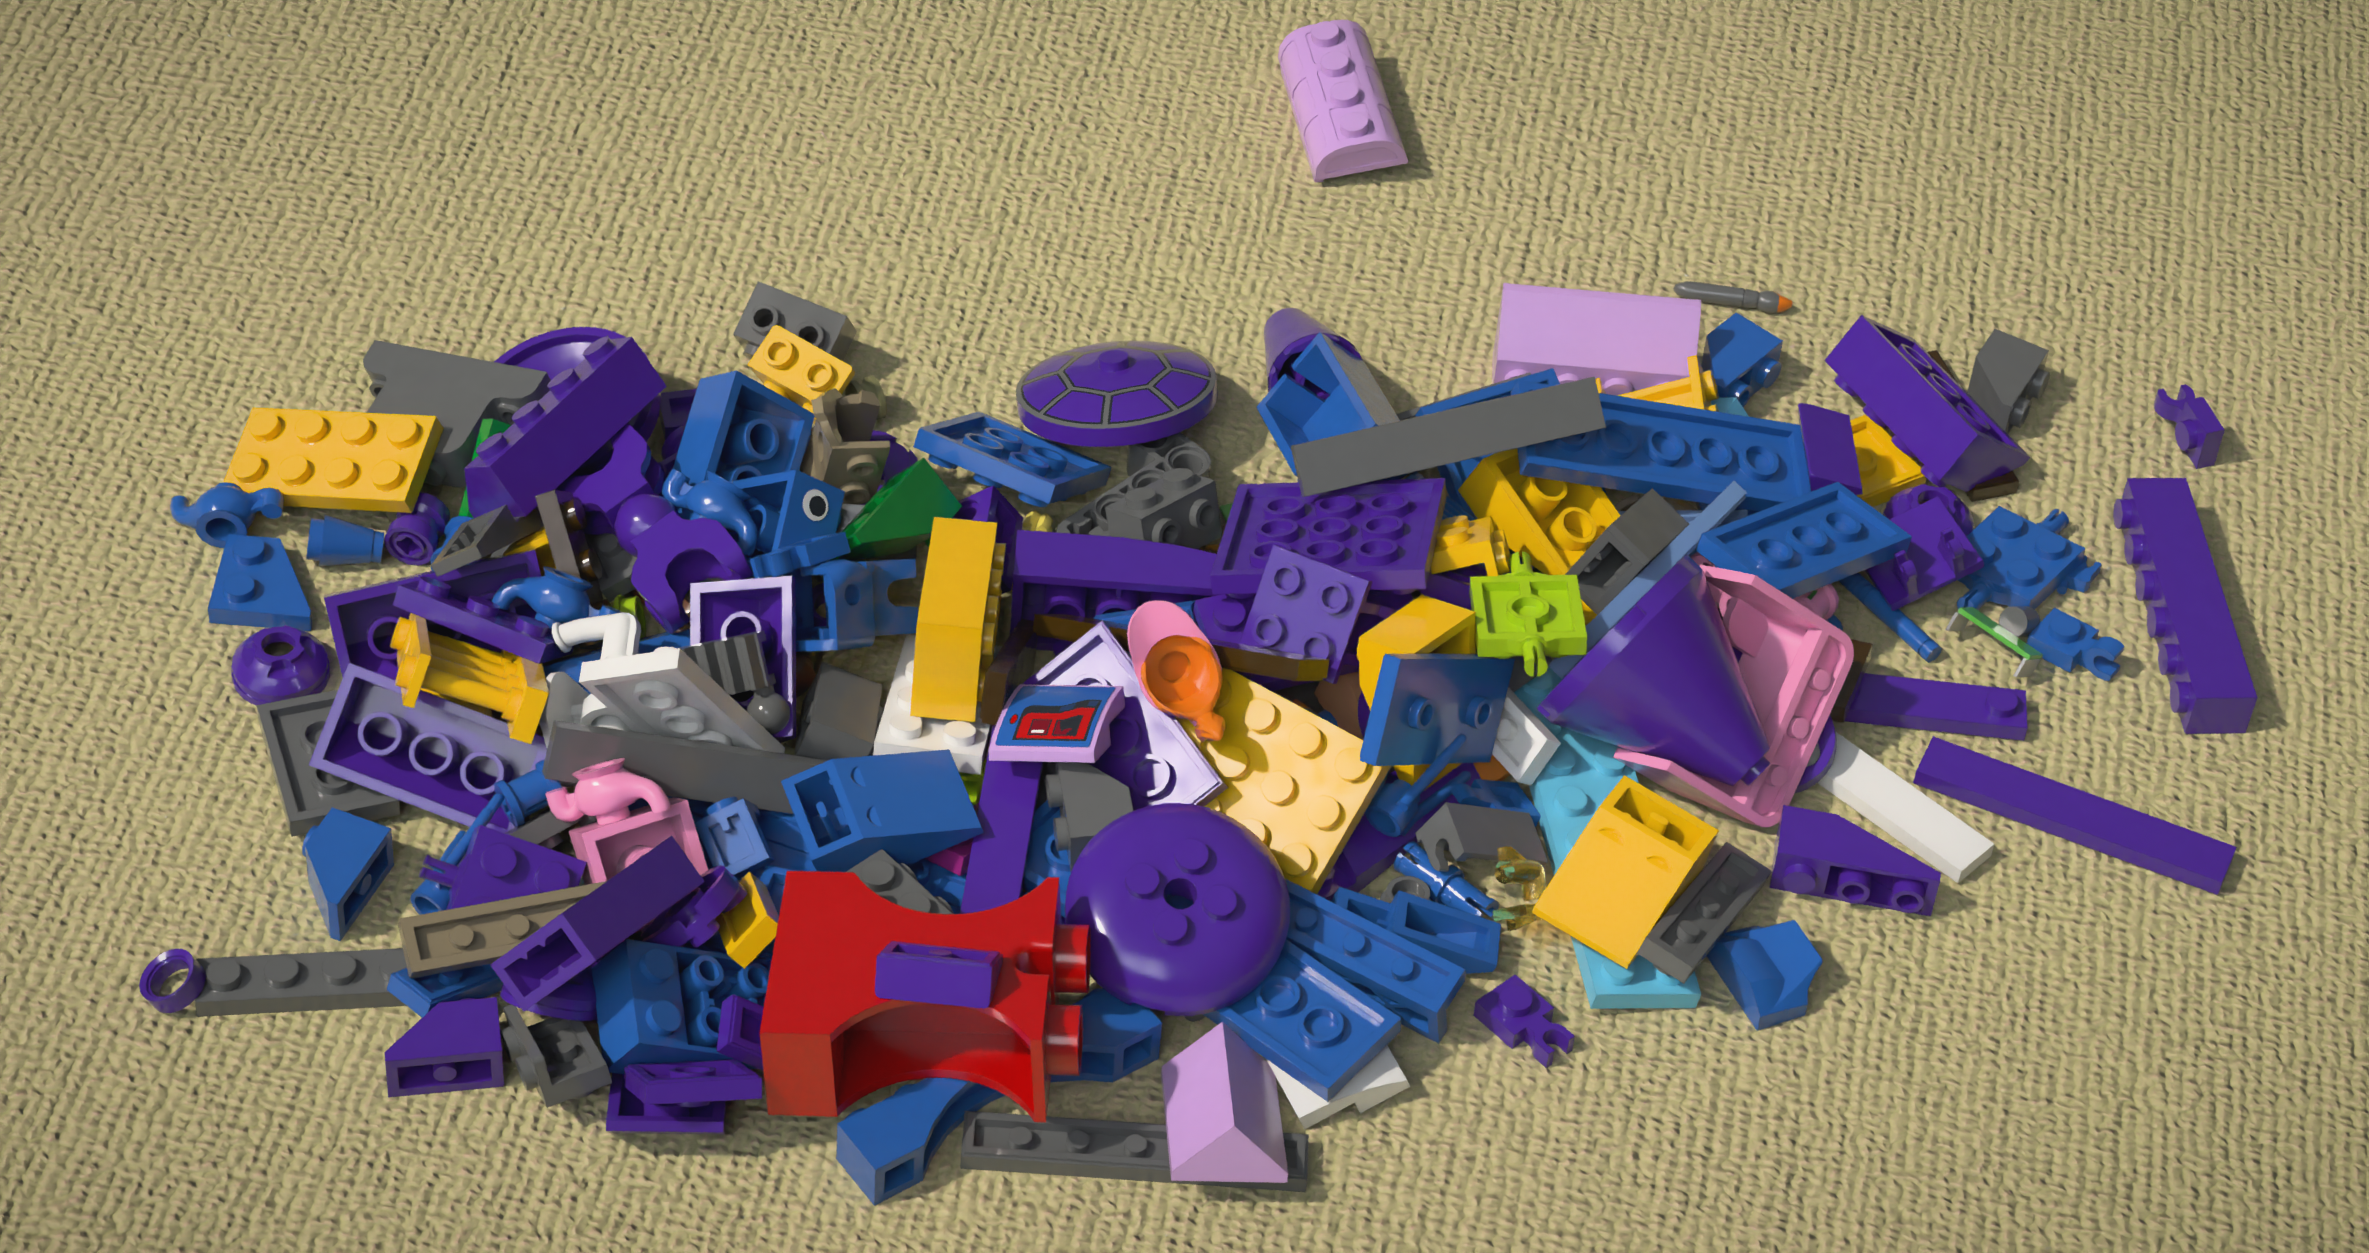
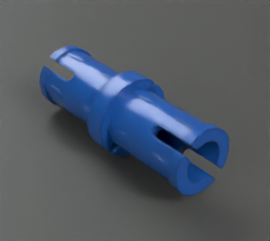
M1415 841L1403 847L1410 854L1409 858L1412 861L1400 852L1394 861V870L1405 876H1413L1424 881L1430 889V899L1434 902L1479 917L1483 916L1482 912L1492 919L1495 917L1499 908V902L1488 897L1466 881L1463 871L1455 865H1449L1448 872L1435 870L1430 864L1426 851Z

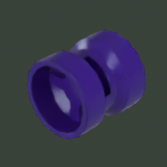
M420 492L413 512H397V519L390 524L384 538L385 547L393 557L408 565L417 566L427 564L430 561L432 554L437 550L438 539L444 535L445 527L451 519L449 509L441 500L430 494Z

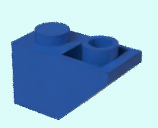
M1738 313L1733 314L1706 336L1701 367L1703 372L1712 370L1719 398L1736 397L1744 408L1752 395L1762 387H1770L1778 378L1782 368L1779 358L1783 340Z

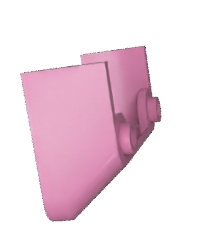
M1700 565L1706 580L1732 597L1723 617V625L1731 645L1743 653L1738 664L1770 745V749L1763 755L1770 764L1749 786L1741 779L1734 786H1730L1687 771L1670 760L1617 748L1613 758L1673 793L1745 823L1760 827H1771L1780 821L1783 805L1789 806L1851 668L1854 658L1853 644L1845 632L1758 576Z

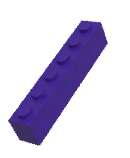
M2127 478L2122 499H2116L2114 504V524L2117 529H2122L2125 538V560L2128 565H2133L2136 574V595L2139 601H2144L2147 610V631L2151 638L2156 639L2158 645L2159 670L2162 675H2167L2170 684L2171 709L2174 713L2179 714L2185 734L2246 733L2257 701V694L2187 479Z

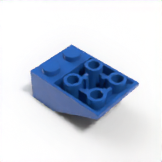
M949 749L830 759L781 781L816 871L846 872L881 849L898 864L903 863L908 866L984 833Z
M625 939L591 968L597 1000L596 1011L601 1052L609 1073L624 1075V1067H628V1064L733 1059L716 1052L722 1001L734 994L764 1006L771 960L755 958L744 969L729 957L728 954ZM741 1062L743 1065H745V1066L748 1067L749 1069H758V1068H756V1067H753V1066H751V1065H748V1064H746V1063Z

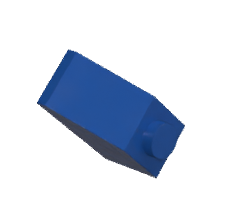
M332 807L320 825L312 826L306 834L302 846V854L306 857L308 882L330 938L341 941L393 868L394 856L391 828Z

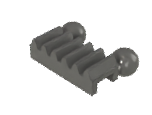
M764 630L679 647L728 694L733 695L748 690L753 691L754 697L748 705L747 712L771 735L779 733L786 727L790 719V707L783 696L775 693L773 684H776L774 673L768 674L761 643L766 641Z

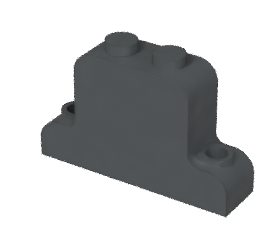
M374 340L363 359V365L372 381L369 390L376 398L367 413L436 416L444 429L424 482L433 486L441 484L452 487L466 486L464 468L472 461L482 419H495L513 425L512 416L516 411L529 402L539 401L550 391L547 385L551 380L545 371Z

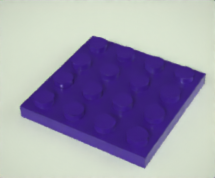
M1445 478L1376 480L1306 497L1301 495L1299 482L1239 484L1210 574L1212 595L1228 594V596L1236 599L1255 596L1273 545L1283 547L1372 581L1370 590H1387L1392 594L1403 595L1412 593L1417 589H1426L1437 543L1436 536L1439 533L1447 498Z

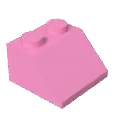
M674 797L669 798L671 809L653 814L651 806L647 805L630 811L631 815L613 823L598 825V822H594L569 830L577 859L587 862L582 875L584 884L608 881L670 836H673L700 875L708 871L688 800ZM645 925L638 931H636L634 934L641 932Z

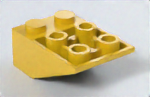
M1624 775L1599 806L1535 904L1532 913L1625 969H1628L1638 956L1637 952L1646 936L1702 871L1719 830Z

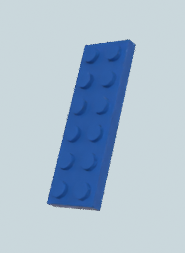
M1518 380L1511 391V395L1553 385ZM1599 393L1606 428L1517 448L1520 475L1646 494L1653 488L1661 497L1711 504L1735 481L1747 492L1746 498L1737 508L1759 512L1811 492L1801 425Z

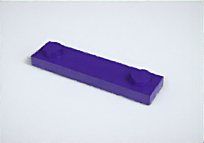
M1865 673L1845 722L2024 741L2028 729L2026 690Z

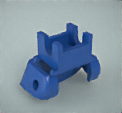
M843 559L831 560L814 567L813 575H823L826 626L814 627L812 575L801 576L800 569L798 568L792 572L777 576L795 577L796 652L866 648L873 645L875 636L916 633L918 607L895 606L889 601L887 596L888 587L893 581L916 578V559L849 561Z

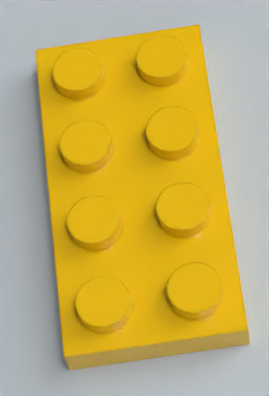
M253 407L223 482L234 483L244 492L248 493L267 487L279 489L284 497V506L412 513L444 428L436 416Z

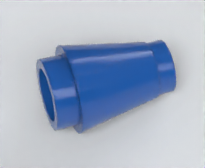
M325 515L324 520L311 518L306 560L319 561V566L364 564L370 562L381 563L384 532L374 531V529Z

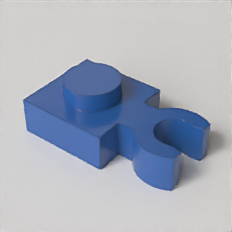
M840 532L811 537L772 550L773 552L751 558L750 562L755 578H764L770 575L777 577L798 568L800 569L801 576L813 575V568L817 565L831 561L830 559L850 553L851 551L846 533Z

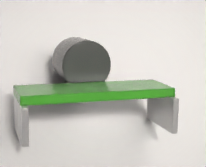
M2029 606L2008 607L2001 613L1999 624L1974 607H1961L1958 612H1955L1945 630L1963 631L1968 621H1972L2025 657L2013 675L2014 677H2031L2043 654L2018 637H2028L2040 623V616L2035 609Z

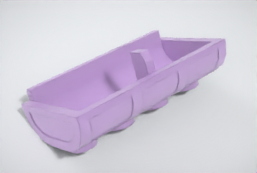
M1333 20L1307 25L1287 35L1279 46L1278 60L1314 182H1324L1323 179L1408 163L1365 29L1353 21Z

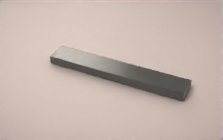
M1589 377L1292 445L1291 451L1301 495L1306 497L1606 428L1595 377Z
M554 720L542 773L545 779L578 783L579 780L572 775L574 772L601 762L625 758L624 769L653 780L663 789L667 796L713 803L729 797H737L738 800L744 798L757 805L758 809L793 814L781 781L828 760Z
M965 1111L960 1169L1306 1192L1309 1134L1283 1133L1288 1169L1287 1183L1171 1181L1166 1124L1047 1116L1046 1122H1034L1029 1115Z

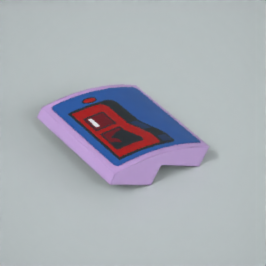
M1020 684L1006 702L997 721L988 749L989 761L1095 763L1111 745L1109 724L1125 708L1123 686Z

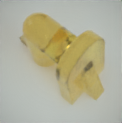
M1511 846L1497 848L1499 862L1495 867L1496 879L1502 884H1522L1524 902L1539 899L1546 889L1543 865L1535 860H1527ZM1523 904L1493 910L1494 921L1507 922L1508 931L1517 930L1534 921L1543 920L1532 913L1535 904Z

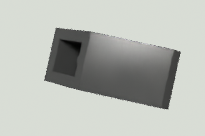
M1994 329L1975 358L1967 393L2009 434L2013 426L2022 427L2029 414L2032 397L2039 400L2047 387L2050 372L2045 371L2044 368L2049 350Z
M1055 762V774L1046 775L1049 808L1059 807L1061 816L1053 819L1057 851L1067 850L1071 872L1081 851L1102 828L1120 816L1133 811L1129 787L1088 763Z

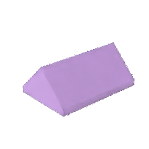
M1221 1022L1165 1063L1161 1069L1171 1181L1287 1183L1288 1169L1276 1076L1266 1060L1251 1049L1224 1022Z

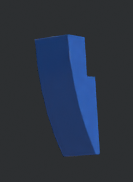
M1342 887L1337 889L1331 899V902L1464 968L1466 974L1493 972L1497 966L1500 923L1398 890L1391 903Z

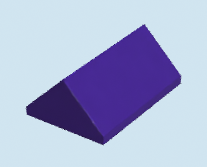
M781 576L690 583V645L764 630L766 641L761 643L768 674L774 673L776 684H773L775 693L783 696L790 707L788 724L782 731L772 736L779 743L796 738L795 577ZM751 690L733 695L729 694L746 711L754 697Z

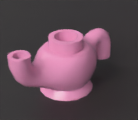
M625 758L601 762L574 772L572 775L579 780L574 793H568L566 787L545 793L551 812L556 819L564 822L576 821L582 816L588 815L596 816L598 825L613 823L629 817L631 814L628 806L641 798L649 803L653 814L669 810L671 805L663 789L653 780L641 777L623 768Z

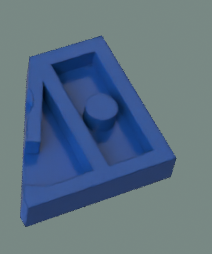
M228 534L208 606L209 623L263 628L286 625L303 631L312 630L310 607L280 538Z

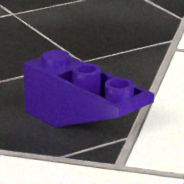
M1783 805L1775 840L1769 888L1853 904L1891 909L1904 913L1931 916L1940 884L1941 873L1837 814Z

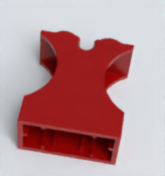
M787 871L759 1032L768 1115L838 1117L857 1100L883 1087L914 1079L952 1078L971 1081L997 1090L1019 1104L1034 1122H1046L1051 1075L1080 1076L1082 1066V1006L1059 1005L1060 993H1088L1091 970L1090 925L1062 924L1059 877H1047L1039 886L1026 895L999 907L973 913L936 914L905 908L886 900L869 889L855 872ZM891 941L996 951L1003 954V963L992 1002L989 1007L982 1009L877 997L875 994L877 955Z

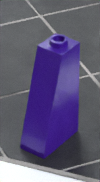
M670 836L490 965L521 1009L526 1011L705 881L673 836Z

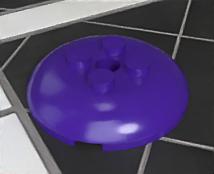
M1164 803L1140 808L1120 816L1102 828L1087 843L1078 856L1069 877L1065 899L1066 924L1090 925V976L1108 993L1131 1006L1132 1002L1148 1008L1165 1011L1164 1015L1194 1016L1220 1010L1236 1003L1256 989L1267 978L1275 967L1287 938L1290 924V898L1287 883L1276 858L1262 840L1245 825L1222 812L1208 807L1185 803ZM1169 894L1172 896L1178 895L1187 898L1189 901L1193 900V905L1186 909H1175L1165 900Z

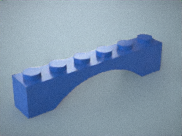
M1103 988L1090 991L1082 1000L1072 1004L1082 1006L1083 1053L1080 1076L1051 1075L1050 1083L1082 1080L1113 1083L1159 1059L1162 1022L1148 1007L1132 1002V1006L1126 1004ZM926 1078L916 1084L904 1085L892 1096L868 1108L857 1109L850 1113L843 1121L837 1123L836 1159L875 1206L923 1181L933 1156L946 1137L964 1121L965 1111H978L990 1102L1006 1095L985 1085L952 1078Z

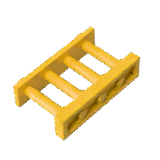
M410 613L409 619L399 618L390 647L398 650V673L395 685L401 687L404 706L414 708L420 689H428L502 712L501 717L507 721L510 738L532 744L549 695L542 663H535L505 650L497 653L427 631L426 619Z

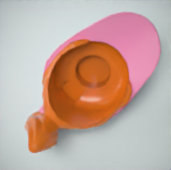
M1158 600L1142 604L1132 615L1127 632L1133 667L1141 690L1154 708L1168 715L1189 720L1195 726L1196 737L1201 742L1205 740L1208 742L1220 741L1224 736L1226 723L1224 717L1213 712L1223 681L1222 667L1215 649L1194 620L1181 607L1172 602Z

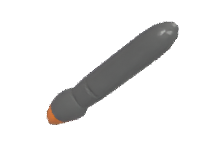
M1692 281L1678 283L1673 288L1677 295L1685 299L1736 307L1743 306L1744 308H1758L1766 313L1784 312L1792 307L1791 300L1770 290L1758 292L1750 289L1745 290L1744 288Z

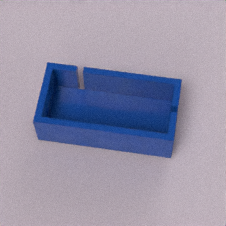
M1321 332L1316 335L1291 366L1294 371L1329 393L1330 396L1324 400L1284 373L1256 407L1295 476H1297L1291 451L1292 445L1400 421L1364 361ZM1408 473L1402 474V475L1393 476V477H1389V478H1384V479H1380V480H1396V479H1402V478L1405 477Z

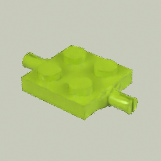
M1515 552L1509 558L1511 573L1499 576L1470 577L1469 595L1471 610L1475 611L1478 657H1495L1499 659L1523 656L1524 670L1527 675L1534 677L1535 663L1538 677L1547 671L1548 665L1545 656L1561 658L1568 655H1586L1587 632L1577 575H1547L1533 572L1531 556L1526 552H1522V564H1520L1519 552Z

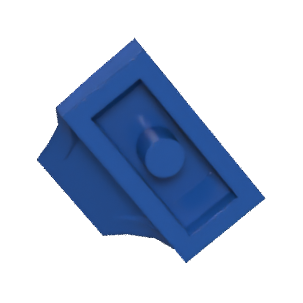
M1795 920L1768 927L1751 926L1726 932L1707 955V958L1757 1031L1806 1014L1808 989L1815 973L1823 963L1821 956Z

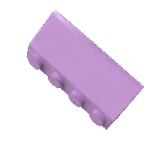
M1503 283L1493 350L1492 384L1529 372L1535 374L1553 368L1560 384L1589 377L1600 378L1606 394L1617 396L1690 377L1687 357L1697 355L1701 300Z

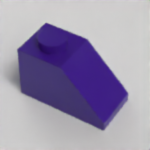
M497 997L482 999L466 998L459 1001L439 1002L386 1050L384 1054L388 1098L504 1087Z

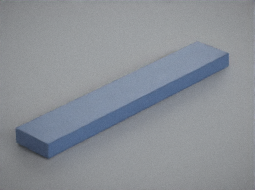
M1733 481L1586 626V655L1686 554L1689 556L1697 548L1702 533L1718 528L1746 498L1747 492L1739 484ZM1568 655L1555 658L1548 666L1562 679L1586 655Z

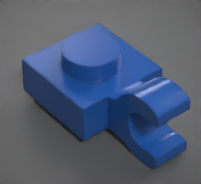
M2053 608L2036 626L2027 639L2028 645L2043 654L2042 659L2068 672H2071L2077 665L2088 669L2096 677L2106 681H2110L2120 670V665L2114 662V660L2124 651L2125 647L2120 641L2112 637L2097 639L2098 629L2056 608Z
M1475 779L1471 787L1460 783L1453 785L1450 789L1457 801L1463 805L1530 813L1535 827L1541 818L1540 813L1518 783Z

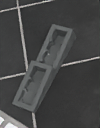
M504 505L462 523L431 564L436 576H441L483 558L539 531L544 525L538 506L527 516L513 517L507 505Z

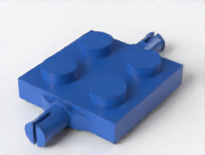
M1998 506L1966 536L1982 558L1984 567L1957 580L1969 589L1967 593L1957 600L1958 610L1961 607H1974L1978 610L1986 602L1990 601L2009 607L2029 606L2036 609L2084 560V547L2058 535L2069 524L2067 515L2063 511L2059 514V509H2054L2041 523L2035 524Z

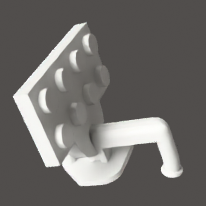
M622 612L588 617L564 624L556 622L552 625L554 641L564 653L570 652L572 646L584 642L603 640L600 660L582 662L579 683L591 694L585 691L565 672L550 673L546 677L549 695L539 721L546 748H548L553 722L556 720L784 754L785 747L680 648L660 647L655 649L654 652L638 654L641 625L637 618L630 613ZM559 781L562 787L576 786L577 784Z

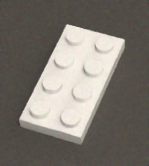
M906 634L875 737L873 756L949 749L959 772L981 775L993 725L981 723L980 711L982 702L978 701L975 722L910 716L916 635ZM996 646L994 650V659L1000 651V649L1002 648V646Z

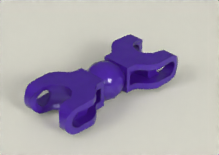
M627 423L609 439L614 451L611 460L602 470L586 476H577L572 473L555 490L571 492L573 497L581 502L587 517V527L583 529L584 534H615L620 546L627 553L637 558L632 568L631 582L645 600V605L654 619L669 634H673L690 621L683 607L685 595L690 590V583H699L707 578H721L724 581L749 579L754 573L743 551L720 522L708 518L682 519L676 507L669 500L659 495L664 484V472L658 462L651 456V449L644 438Z

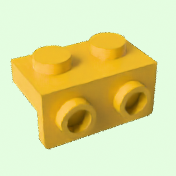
M778 325L772 327L747 364L764 386L812 413L813 399L833 388H836L842 395L855 375V370L849 364Z
M1465 515L1441 520L1431 565L1432 574L1479 563H1485L1488 576H1499L1510 572L1508 561L1510 552L1504 529L1494 531L1491 516L1468 521V517Z

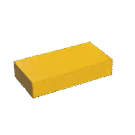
M748 872L740 881L748 891L744 899L726 913L721 912L715 918L720 924L718 931L728 956L744 969L776 937L779 920L766 885L751 872Z

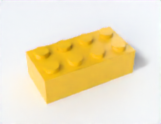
M934 517L917 618L910 716L975 722L978 701L982 702L985 673L994 660L1001 610V582L1004 571L1006 544L996 543L997 523Z

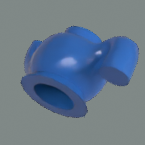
M672 469L663 484L662 494L664 498L669 500L675 507L686 508L693 513L689 520L699 518L713 519L720 522L727 532H737L739 534L737 544L744 555L750 558L756 548L758 534L756 524L747 511L744 501L752 498L731 482L710 471H707V480L701 481L694 486H689L688 482L690 479L681 472Z
M223 482L204 492L190 507L189 500L186 497L174 496L171 500L170 510L173 519L178 523L196 529V533L202 541L211 546L224 548L228 534L247 535V529L252 525L258 511H262V514L267 518H279L283 512L284 497L282 492L275 488L267 487L248 493L244 492L234 483Z
M546 566L543 567L544 576L512 579L504 583L492 599V602L498 604L500 609L508 610L510 604L518 598L525 600L537 612L534 619L546 623L549 629H552V625L556 622L564 624L582 618L622 613L606 605H602L601 610L593 608L586 590L593 587L591 583L567 572Z

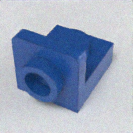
M729 797L718 801L707 809L708 816L694 822L713 867L723 865L737 879L745 876L748 872H753L775 861L757 820L761 816L758 807L744 798L738 800L737 797Z

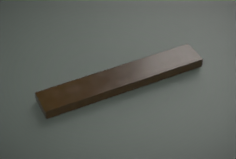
M1034 614L1033 632L1038 636L1076 642L1103 621L1123 648L1130 652L1127 637L1128 624L1070 614ZM1207 638L1215 649L1222 668L1292 681H1323V678H1327L1329 659Z

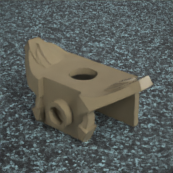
M833 388L812 400L813 414L816 422L815 426L811 428L810 441L802 458L799 471L845 491L843 504L860 505L870 501L877 493L889 454L890 441H870L880 408L879 400L874 393L861 390L858 394L843 397L836 388Z

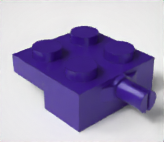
M480 825L474 828L465 857L458 866L426 855L422 865L442 873L423 867L420 870L419 878L450 887V901L446 909L449 910L577 887L587 862Z

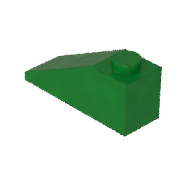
M922 458L887 480L842 531L846 533L851 552L830 560L844 559L851 561L904 553L922 542L929 547L934 517L952 518L962 505L926 459Z

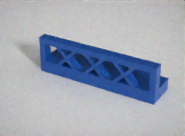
M1285 879L1290 898V924L1286 940L1401 1018V1025L1439 1044L1447 1032L1446 1010L1466 980L1465 969Z

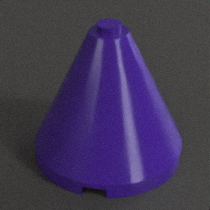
M1687 554L1635 604L1620 622L1588 652L1536 708L1554 725L1629 751L1670 760L1687 771L1730 786H1734L1740 779L1749 786L1770 764L1763 756L1770 749L1769 742L1703 569Z

